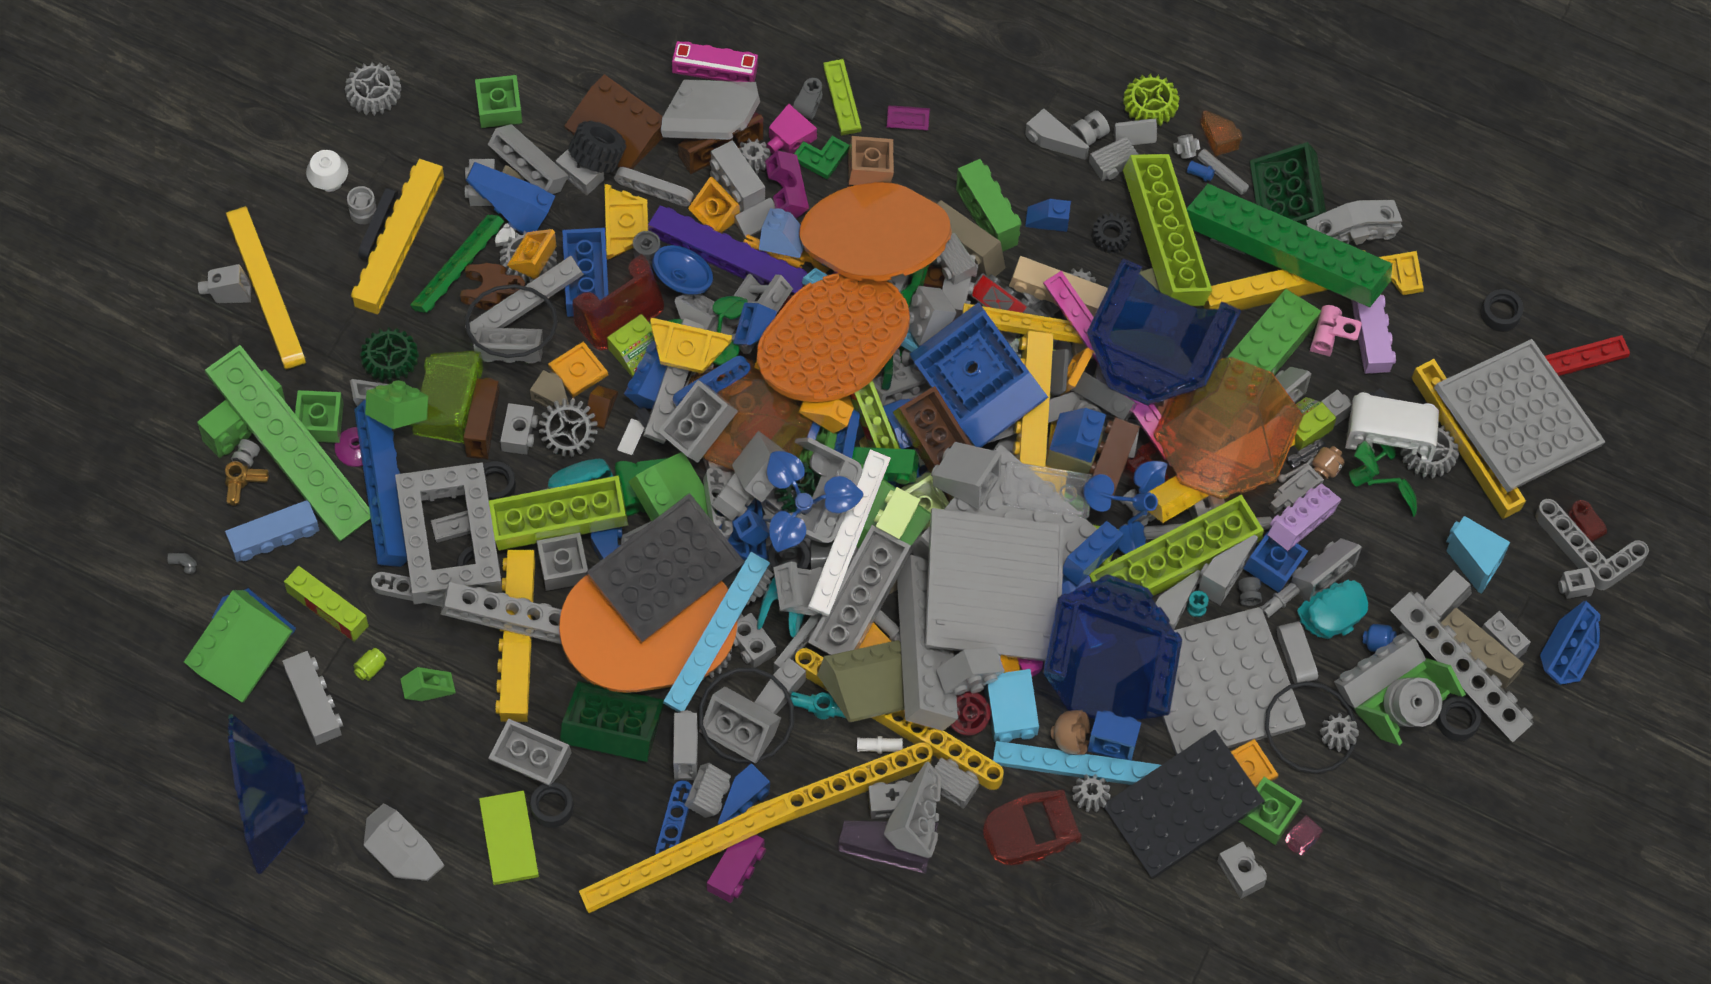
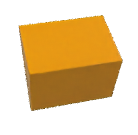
M713 177L707 180L688 208L703 225H709L719 233L735 223V215L740 213L739 204Z
M548 229L527 232L507 266L533 279L538 278L556 248L555 231Z

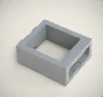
M688 710L674 713V780H695L697 775V713Z

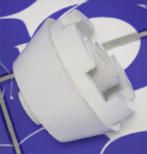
M321 150L313 155L307 166V179L314 188L323 189L325 192H332L341 188L342 183L346 180L348 166L344 159L334 151Z

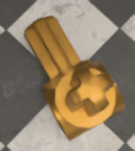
M237 461L229 463L225 468V485L228 486L227 504L235 506L240 503L241 488L245 487L248 482H267L269 479L268 470L248 469V465H243ZM235 473H241L237 477L232 476Z

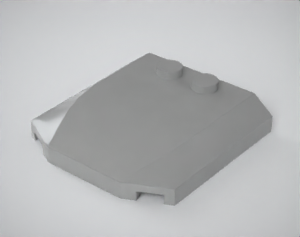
M683 80L662 117V136L669 138L730 140L733 138V132L736 130L742 131L747 127L760 103L756 82Z

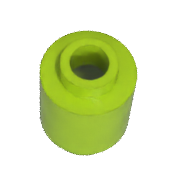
M377 648L368 650L353 665L355 668L354 673L359 679L369 681L384 666V662L387 659Z

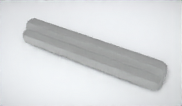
M1203 149L1198 154V159L1207 167L1212 166L1215 174L1239 194L1243 195L1247 192L1249 185L1210 152Z

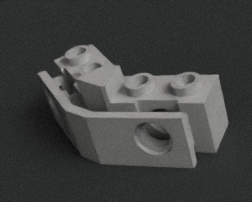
M1394 200L1354 201L1306 220L1307 227L1347 244L1354 240L1356 245L1362 244L1366 239H1392L1402 228V219Z

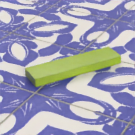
M844 60L824 62L823 68L841 136L861 132L862 128Z

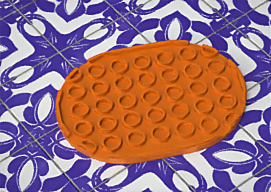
M886 182L854 185L825 197L809 210L800 226V239L803 248L812 258L845 277L862 281L863 278L874 279L875 282L891 280L892 276L900 274L907 276L929 265L945 250V245L950 240L952 234L950 219L941 206L907 187Z
M836 273L824 276L822 280L813 284L805 285L790 298L765 329L759 340L757 361L762 377L775 391L800 401H831L859 391L878 375L904 341L910 325L907 301L899 292V289L887 280L875 282L874 279L863 278L862 281Z
M586 575L572 588L562 607L559 623L562 648L570 664L574 666L582 677L592 684L607 688L610 691L631 693L672 687L728 592V588L721 581L641 643ZM737 621L704 677L721 665L728 656L736 637Z

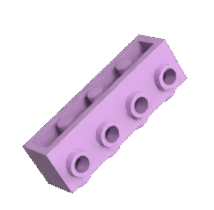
M1380 294L1371 307L1351 300L1354 318L1362 323L1358 340L1365 374L1390 372L1393 364L1396 363V354L1391 349L1392 334L1388 332L1387 328L1389 317L1384 312V295Z
M1322 483L1315 489L1310 488L1304 498L1299 497L1293 504V507L1288 506L1281 516L1277 515L1271 521L1270 526L1272 528L1268 536L1287 551L1290 550L1335 512L1341 498Z

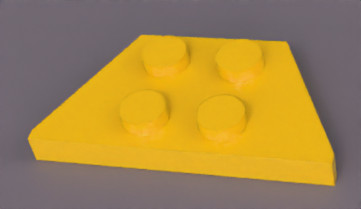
M605 184L607 259L632 249L634 237L642 231H648L647 199L633 196L624 190L622 192L612 189L611 185Z
M655 318L650 320L661 365L703 374L732 342V335Z

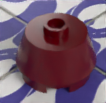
M971 691L956 695L958 719L951 724L952 728L963 735H975L981 732L988 724L991 715L990 706L985 698L979 693L972 694Z

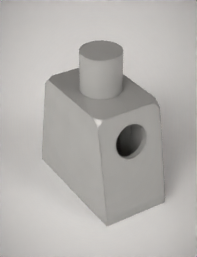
M240 264L212 269L208 272V281L198 282L199 294H211L217 303L251 302V282Z

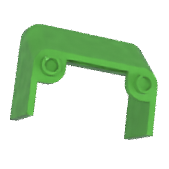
M1428 658L1398 678H1427L1435 683L1440 690L1442 701L1450 693L1461 697L1466 695L1451 665ZM1387 686L1354 709L1381 740L1401 745L1402 741L1398 735L1400 728L1397 723L1390 720L1384 708V695L1388 688Z

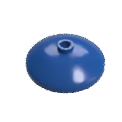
M674 245L664 246L653 257L652 265L656 275L667 287L676 292L687 295L701 294L707 291L712 284L713 274L707 262L687 248Z

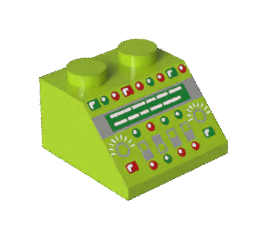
M642 314L607 337L608 350L632 377L637 370V365L646 353L647 346L651 341H655L651 324Z
M1305 397L1278 416L1294 427V446L1298 450L1313 444L1314 441L1332 431L1336 421L1334 414L1323 402Z

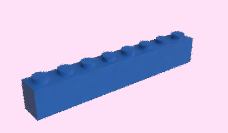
M363 400L355 409V417L377 562L379 565L401 567L407 562V554L395 477L396 474H400V471L397 468V452L393 442L394 433L390 427L365 415L366 400Z

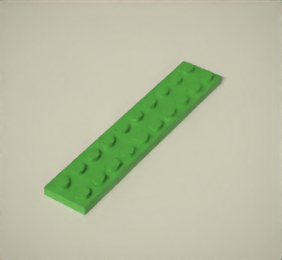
M241 345L205 369L206 375L305 500L310 503L312 509L339 543L371 520L370 509Z

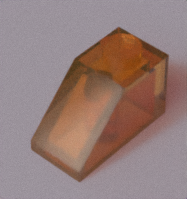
M1203 111L1200 123L1215 156L1238 150L1242 134L1239 129H1236L1234 122L1209 111Z

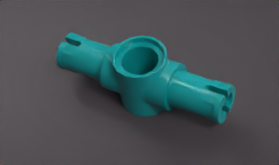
M792 691V697L790 698L793 705L808 709V712L814 713L817 718L827 719L835 716L846 718L830 694L822 692L817 695L812 694V696ZM821 703H825L828 705V707L822 709L818 705Z

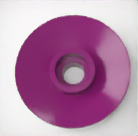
M353 427L340 434V442H335V453L343 464L351 467H361L363 463L360 443L357 446L352 445L354 442H359L357 427Z

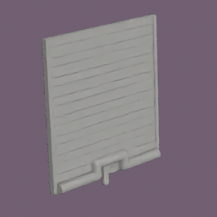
M932 508L925 646L954 651L996 647L1000 660L1001 655L1013 658L1059 662L1064 525Z

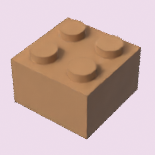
M852 136L848 150L849 185L874 182L891 183L894 173L893 139Z

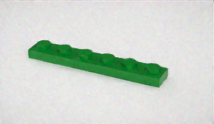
M487 215L411 303L410 306L415 311L427 312L435 306L438 298L447 292L450 284L460 277L462 270L473 262V257L486 246V242L491 236L499 231V227L504 222L501 217Z

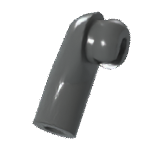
M168 553V564H182L184 572L187 574L196 572L195 566H197V562L189 554Z

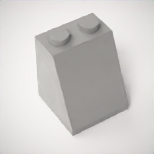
M758 431L733 462L732 467L744 490L760 502H763L774 488L767 476L770 454L775 451H786Z
M954 442L951 448L945 450L940 465H935L932 470L933 486L979 509L1001 476V453Z

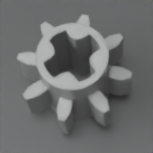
M1193 134L1177 137L1178 142L1173 143L1175 153L1180 154L1181 158L1196 156V150L1200 149L1199 139H1193Z

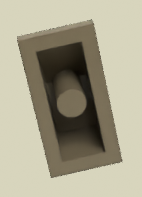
M543 370L530 389L531 400L546 408L550 405L555 409L554 401L557 400L560 406H562V399H567L562 379L553 372L548 373ZM564 410L565 414L569 417L570 410Z

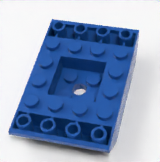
M979 302L910 353L914 363L929 384L937 388L956 421L976 447H983L1049 398ZM970 365H978L974 373H968Z

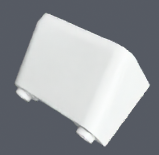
M1364 392L1359 393L1352 400L1345 448L1356 450L1358 444L1367 441L1368 443L1412 449V455H1416V452L1421 455V461L1431 463L1437 446L1439 410L1430 403L1419 404L1371 396Z

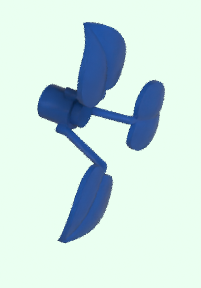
M772 452L767 466L769 482L779 489H786L793 484L797 495L795 499L796 511L792 516L786 511H780L773 516L770 522V539L774 549L777 552H781L803 541L807 531L806 525L802 519L796 518V516L801 513H809L813 508V504L826 499L825 507L828 511L844 513L861 501L864 495L863 491L850 479L836 476L826 482L824 486L826 495L812 499L809 494L801 493L796 483L805 474L801 460L788 452Z
M1149 461L1137 467L1134 473V483L1140 487V494H1137L1135 497L1113 496L1114 483L1107 475H1095L1085 483L1083 489L1084 498L1087 504L1095 511L1109 510L1111 499L1131 501L1133 507L1140 511L1128 520V525H1122L1118 529L1123 533L1118 546L1123 554H1127L1145 544L1144 526L1141 522L1135 520L1142 515H1147V511L1156 509L1158 505L1157 497L1149 491L1165 482V473L1168 466L1165 462Z

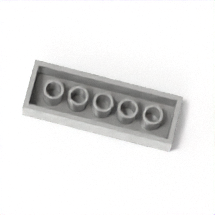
M872 525L845 573L829 616L823 615L808 643L829 655L859 649L913 550L911 545Z

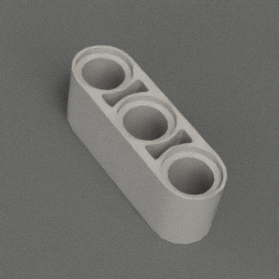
M1297 621L1277 626L1278 639L1293 682L1296 684L1317 680V668L1301 623Z

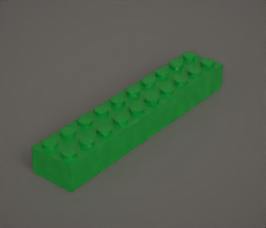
M1207 184L1187 208L1194 231L1367 307L1373 305L1391 282L1393 263L1213 185Z

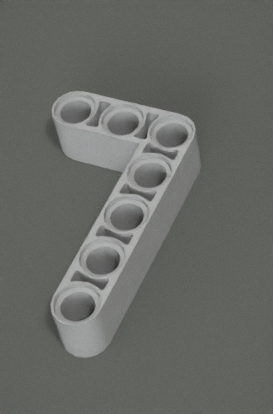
M1552 499L1542 500L1535 515L1537 522L1578 569L1589 567L1595 588L1599 590L1610 588L1644 563L1648 555L1649 548L1647 544L1638 540L1630 543L1609 559H1606L1557 502ZM1543 510H1547L1551 514H1546L1543 512ZM1557 526H1561L1565 530H1560L1557 528ZM1571 542L1577 543L1579 547L1572 545ZM1633 552H1638L1641 556H1636ZM1586 558L1591 559L1594 563L1586 561ZM1616 563L1622 564L1624 568L1617 566ZM1600 575H1605L1608 579H1603Z

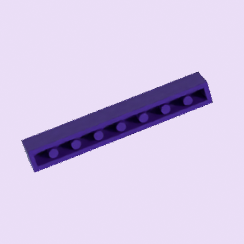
M660 205L648 224V231L658 235L660 241L669 245L687 248L701 256L706 262L744 280L748 274H751L760 285H769L775 275H782L793 288L787 300H790L797 291L805 286L802 280L808 273L804 269L795 268L782 259L773 258L767 252L758 251L745 242L734 240L730 235L726 233L721 234L709 225L695 222L689 216H682L672 208H665Z

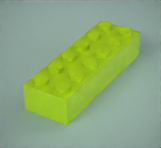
M619 475L489 500L494 538L498 550L535 544L537 540L575 533L587 534L628 526Z

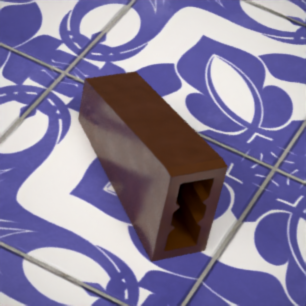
M492 378L477 379L464 434L466 455L469 458H489L500 393L499 381Z

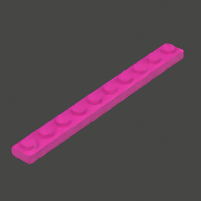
M1060 271L1044 281L1043 285L1087 348L1094 351L1092 356L1116 391L1137 403L1132 414L1162 458L1165 460L1183 448L1182 444L1063 272Z

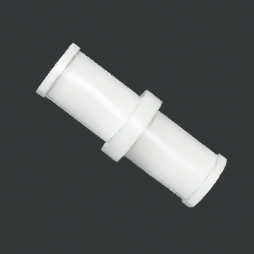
M878 736V738H857V752L870 751L882 754V752H896L903 749V738L890 739L883 738L882 736Z

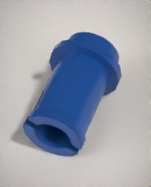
M1193 160L1187 169L1188 174L1203 178L1205 182L1207 180L1211 181L1215 173L1212 166L1207 167Z

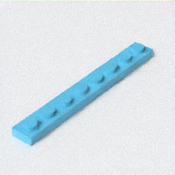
M750 552L664 699L663 704L677 712L686 709L770 562Z
M996 741L993 758L994 762L1004 767L1084 778L1086 774L1093 778V775L1096 774L1097 780L1104 778L1107 782L1133 785L1161 766L1159 764L1090 754L1073 755L1061 750Z

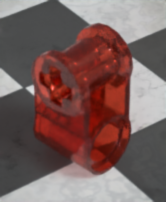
M1584 500L1576 501L1568 513L1571 520L1591 542L1606 535V525L1598 517L1591 505Z

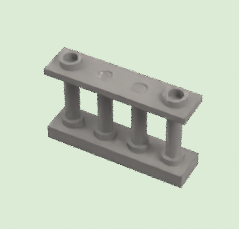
M748 274L734 296L746 298L748 303H759L778 312L793 288L782 275H775L769 285H760L751 274ZM759 293L762 294L759 300L755 301ZM740 316L735 319L724 317L722 320L721 333L732 335L733 342L736 333H732L739 324ZM718 319L716 320L710 331L717 332ZM758 341L750 346L739 345V349L744 354H749Z

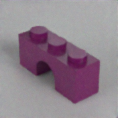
M777 150L765 161L769 179L776 180L783 187L773 196L775 208L791 212L795 219H797L809 209L798 157L795 154Z

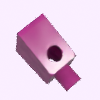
M788 104L770 125L769 138L771 140L766 144V147L769 148L772 154L780 148L786 153L793 154L803 141L810 144L817 139V128Z

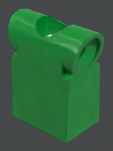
M668 458L640 461L636 464L628 461L615 463V476L619 475L622 485L627 517L635 515L640 511L646 512L628 481L637 474Z

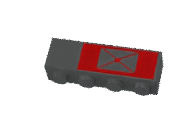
M982 273L974 284L973 294L970 295L985 307L1049 317L1041 310L1037 312L1032 310L1031 307L1033 305L1026 299L1022 298L1021 301L1015 297L1017 293L1010 287L1002 288L999 285L1001 281L992 274L988 277Z

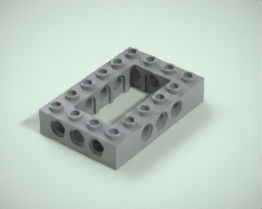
M483 462L396 474V485L414 604L444 600L449 582H461L468 587H481L493 593L502 592ZM458 495H465L475 564L432 570L421 501H434L437 498L451 496L456 498Z

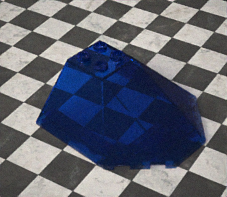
M1122 259L1087 331V336L1108 388L1149 406L1205 387L1241 310L1224 302H1221L1218 309H1197L1159 292L1140 274L1142 266Z
M1107 574L1095 582H1089L1076 588L1075 591L1068 594L1065 593L1057 598L1043 673L1068 710H1083L1082 712H1086L1088 717L1094 719L1096 718L1097 711H1110L1116 716L1123 718L1132 717L1136 720L1170 714L1183 639L1178 632L1175 633L1169 624L1170 619L1161 606L1158 607L1153 601V595L1148 588Z
M231 714L228 716V732L230 735L228 736L234 784L238 800H240L238 804L244 825L245 840L256 872L262 874L305 824L304 815L308 814V807L304 796V781L302 780L301 771L296 772L295 765L235 715Z

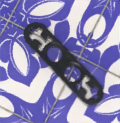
M385 189L360 245L359 258L368 260L370 253L375 251L378 236L383 234L386 220L391 215L395 201L398 198L397 190Z

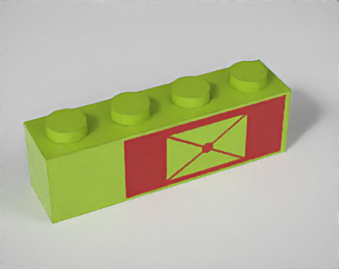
M872 380L859 391L849 395L853 407L860 413L859 422L870 448L899 449Z
M300 566L284 581L287 593L353 642L369 626L364 613Z

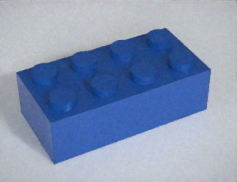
M605 228L562 230L564 260L572 256L584 274L565 287L567 317L610 314Z

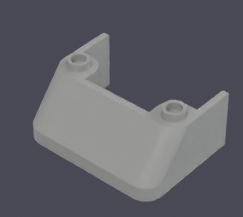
M811 438L795 440L796 444L813 452L810 459V467L815 473L821 475L812 499L826 495L824 492L826 482L836 476L846 477L856 486L858 485L862 476V467L859 462ZM826 499L813 504V508L809 513L805 515L801 513L796 516V518L802 519L806 525L805 538L821 543H829L836 538L846 512L832 513L828 511L825 507ZM764 515L763 520L770 523L774 515Z

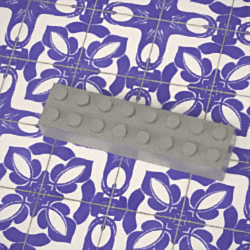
M910 555L897 578L905 720L943 731L958 719L957 697L955 693L945 694L936 669L953 658L954 652L953 650L925 646L929 560Z

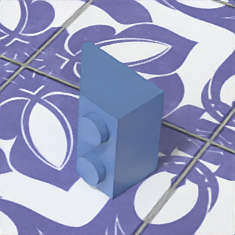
M770 208L761 229L759 250L796 258L801 257L804 250L800 239L801 225L791 212H786L780 208Z

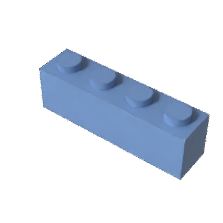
M306 500L225 532L236 562H239L241 560H250L253 556L260 553L271 552L278 546L292 544L299 538L310 537L319 531V527L311 505Z

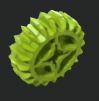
M1150 73L1148 78L1141 75L1140 80L1135 78L1133 83H1129L1124 92L1123 104L1125 105V111L1129 113L1130 119L1135 118V121L1156 119L1159 126L1163 124V121L1168 123L1170 118L1175 116L1179 107L1178 91L1173 88V82L1167 84V78L1161 80L1159 74L1156 78H1153ZM1136 99L1143 105L1142 107L1137 103Z

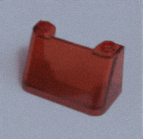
M642 254L630 262L629 272L633 279L601 300L590 292H585L573 299L575 325L598 350L608 349L607 337L642 314L649 322L651 318L657 317L664 310V300L649 262Z

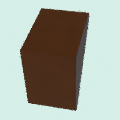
M598 385L590 393L587 404L590 410L586 413L587 415L595 413V417L591 418L590 421H597L598 424L593 427L605 429L618 396V391Z

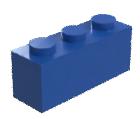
M1106 521L1067 556L1063 565V575L1078 586L1118 549L1123 533Z

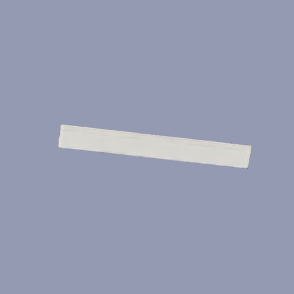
M873 450L869 451L862 468V476L857 485L863 491V498L855 507L847 511L808 609L829 616L890 457Z

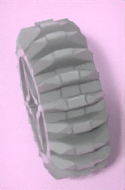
M371 62L370 66H366L363 63L362 69L356 67L355 73L350 72V78L346 79L345 93L348 102H350L352 108L356 107L358 113L363 110L365 115L372 112L375 116L378 111L383 114L384 109L390 111L391 105H396L397 99H400V92L402 90L400 79L396 76L394 70L390 71L388 65L383 68L381 63L377 66H374L373 62ZM380 80L386 82L389 86H386L385 83L380 82Z
M524 230L523 235H519L516 232L515 239L509 237L508 243L503 244V249L500 251V264L507 268V275H518L526 283V281L532 282L535 279L507 266L527 233ZM555 250L539 276L556 266L557 252Z
M563 398L562 406L556 400L554 401L555 409L550 405L547 407L550 414L542 413V416L547 421L540 420L539 424L546 426V428L540 429L539 433L547 434V436L542 438V441L550 440V443L546 446L548 449L552 445L556 446L553 453L556 454L560 448L563 449L562 456H565L567 450H570V456L572 457L575 455L574 449H577L578 453L582 454V445L586 449L590 448L586 441H595L590 434H597L598 431L591 429V426H596L598 422L590 421L591 418L595 417V413L587 415L586 412L590 410L589 406L584 410L581 409L583 401H580L578 406H575V398L571 399L570 404H567V399ZM564 410L576 411L582 417L575 420L570 419ZM558 413L561 426L551 432L552 418ZM565 421L569 422V424L570 422L575 424L571 429L572 434L568 433V430L567 432L564 430L558 432L565 426ZM586 423L585 436L579 442L576 428ZM566 435L573 444L560 443L555 437Z
M1444 425L1438 428L1437 446L1432 459L1439 461L1424 462L1421 461V455L1416 452V455H1412V449H1401L1400 454L1404 456L1403 463H1409L1407 466L1408 470L1414 468L1415 475L1421 472L1423 473V478L1430 474L1433 479L1436 473L1441 477L1444 472L1448 473L1451 467L1455 466L1456 459L1459 456V452H1457L1458 444L1454 443V437L1449 436L1450 431H1444Z

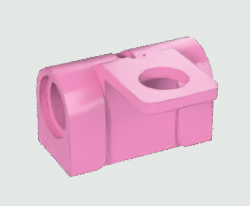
M1332 305L1323 306L1310 351L1331 356L1335 336L1355 341L1358 339L1362 323L1358 320L1343 317L1342 311L1338 307ZM1344 325H1353L1355 332L1351 334L1346 333L1343 329Z

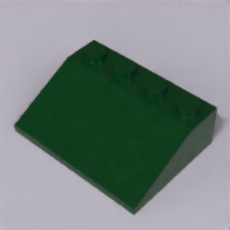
M1308 142L1250 160L1257 205L1305 226L1308 225L1306 220L1326 212L1317 152Z
M578 681L562 721L560 741L570 746L647 762L655 740L664 700L635 693L610 691L598 685Z

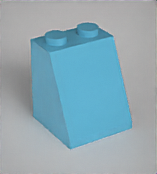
M1465 516L1460 523L1458 521L1454 523L1446 541L1449 543L1447 548L1448 554L1475 589L1482 594L1502 563L1510 542Z
M1030 669L1002 673L997 677V681L985 685L984 696L990 706L991 715L989 721L994 742H1010L1015 738L1031 739L1038 735L1039 723Z

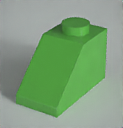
M417 667L401 678L405 699L425 701L455 693L451 672Z

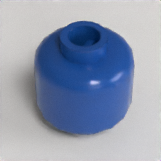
M1372 624L1368 631H1364L1363 644H1367L1368 650L1375 653L1378 648L1390 644L1397 636V633L1393 631L1390 625Z

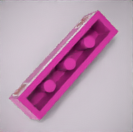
M677 41L672 60V73L718 81L754 82L758 68L757 54L733 51L729 48H715L710 45H697L691 42Z

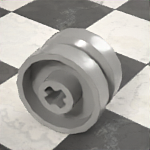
M1401 678L1388 686L1384 695V708L1390 720L1399 726L1424 727L1432 724L1438 718L1442 709V697L1435 683L1427 678Z

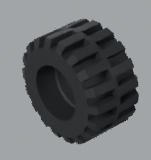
M583 121L578 125L568 146V151L571 157L581 166L599 173H609L617 168L626 149V142L621 134L606 124Z

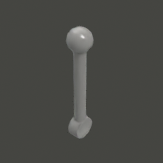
M1314 458L1309 459L1307 463L1285 475H1279L1278 481L1284 483L1287 478L1300 472L1307 465L1313 467L1312 461Z

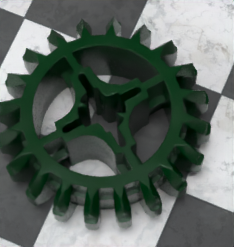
M388 327L385 332L379 329V334L372 332L371 338H366L365 344L361 347L360 357L362 359V366L367 374L372 375L374 380L379 377L381 382L388 379V382L391 384L394 378L397 381L401 380L400 376L407 378L408 372H413L414 366L418 363L419 353L417 351V344L412 336H407L406 331L400 333L398 328L391 331V328ZM389 350H391L390 360H388Z
M803 462L805 476L801 483H797L801 493H807L813 497L816 490L814 483L816 486L818 485L821 475L815 473L810 465L808 466L807 462ZM793 484L786 489H777L775 493L781 495L777 502H783L784 504L781 506V510L788 509V513L795 512L796 507L792 494L795 499L797 495Z

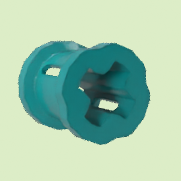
M1203 591L1191 593L1187 605V611L1191 616L1202 617L1206 613V606L1209 602L1207 594Z

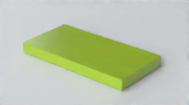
M524 791L479 798L493 884L498 885L539 877Z

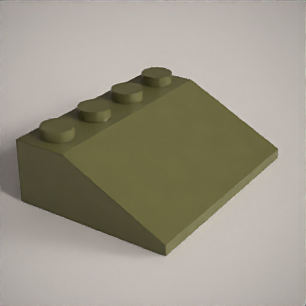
M899 640L824 656L817 676L849 722L905 710L901 642Z

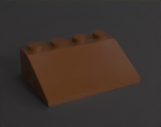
M604 74L589 89L564 128L574 135L580 123L583 121H594L615 129L626 142V149L617 167L633 169L663 138L661 133L663 116Z

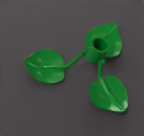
M726 296L715 301L712 309L715 314L720 315L718 318V333H721L724 317L735 319L741 316L744 303H748L746 298ZM683 319L669 320V322L681 324ZM732 341L713 362L714 366H721L738 356L739 345L733 344Z
M1367 441L1360 443L1354 456L1360 459L1364 465L1349 471L1352 483L1356 487L1364 483H1368L1369 486L1377 483H1398L1403 497L1411 508L1412 517H1414L1417 512V499L1414 490L1405 478L1402 480L1400 478L1373 480V477L1379 474L1377 461L1386 454H1388L1390 459H1393L1396 455L1395 446L1380 444L1383 448L1382 453L1375 457Z

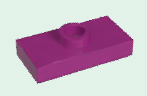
M888 105L887 127L928 130L930 108Z

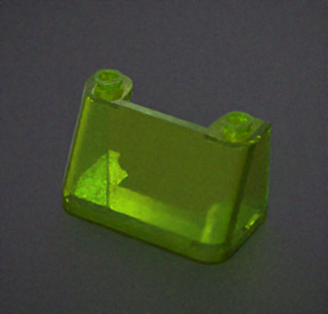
M481 352L432 353L430 357L425 359L424 369L426 373L421 392L428 395L427 420L410 424V426L413 427L414 435L464 443V429L468 420V411L477 379L481 378L483 372Z

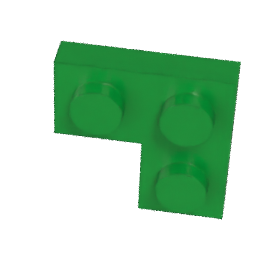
M831 136L822 150L803 141L794 154L797 155L801 166L828 180L847 154L850 145Z
M929 265L910 274L913 277L911 284H908L907 288L901 291L902 296L907 301L908 308L918 286L924 285Z

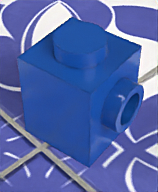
M748 510L733 521L740 539L753 547H756L770 536L769 528L763 517L751 510Z

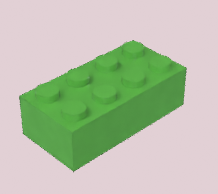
M978 159L958 168L956 191L976 224L1001 242L1002 252L1017 246L1021 220L1017 214L1012 212L1008 198H1004L1001 194L998 182L993 181L989 167L984 165L981 159Z
M264 369L262 373L285 401L282 386ZM227 400L223 401L197 422L203 442L219 458L231 453L241 439L247 440L252 433Z

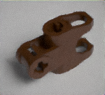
M499 264L468 265L465 269L466 277L471 280L480 281L482 285L477 289L461 291L460 298L462 303L470 305L481 293L496 286L512 284L525 286V281L518 275H506L507 268ZM520 289L497 290L484 296L474 307L490 310Z

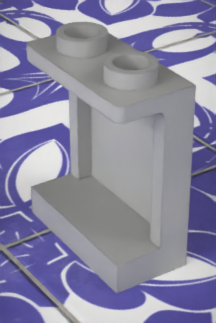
M792 561L773 567L780 611L812 616L819 614L808 609V605L823 568L801 569L797 568V563Z

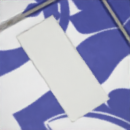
M631 418L617 449L618 451L630 455L633 454L644 430L639 421Z

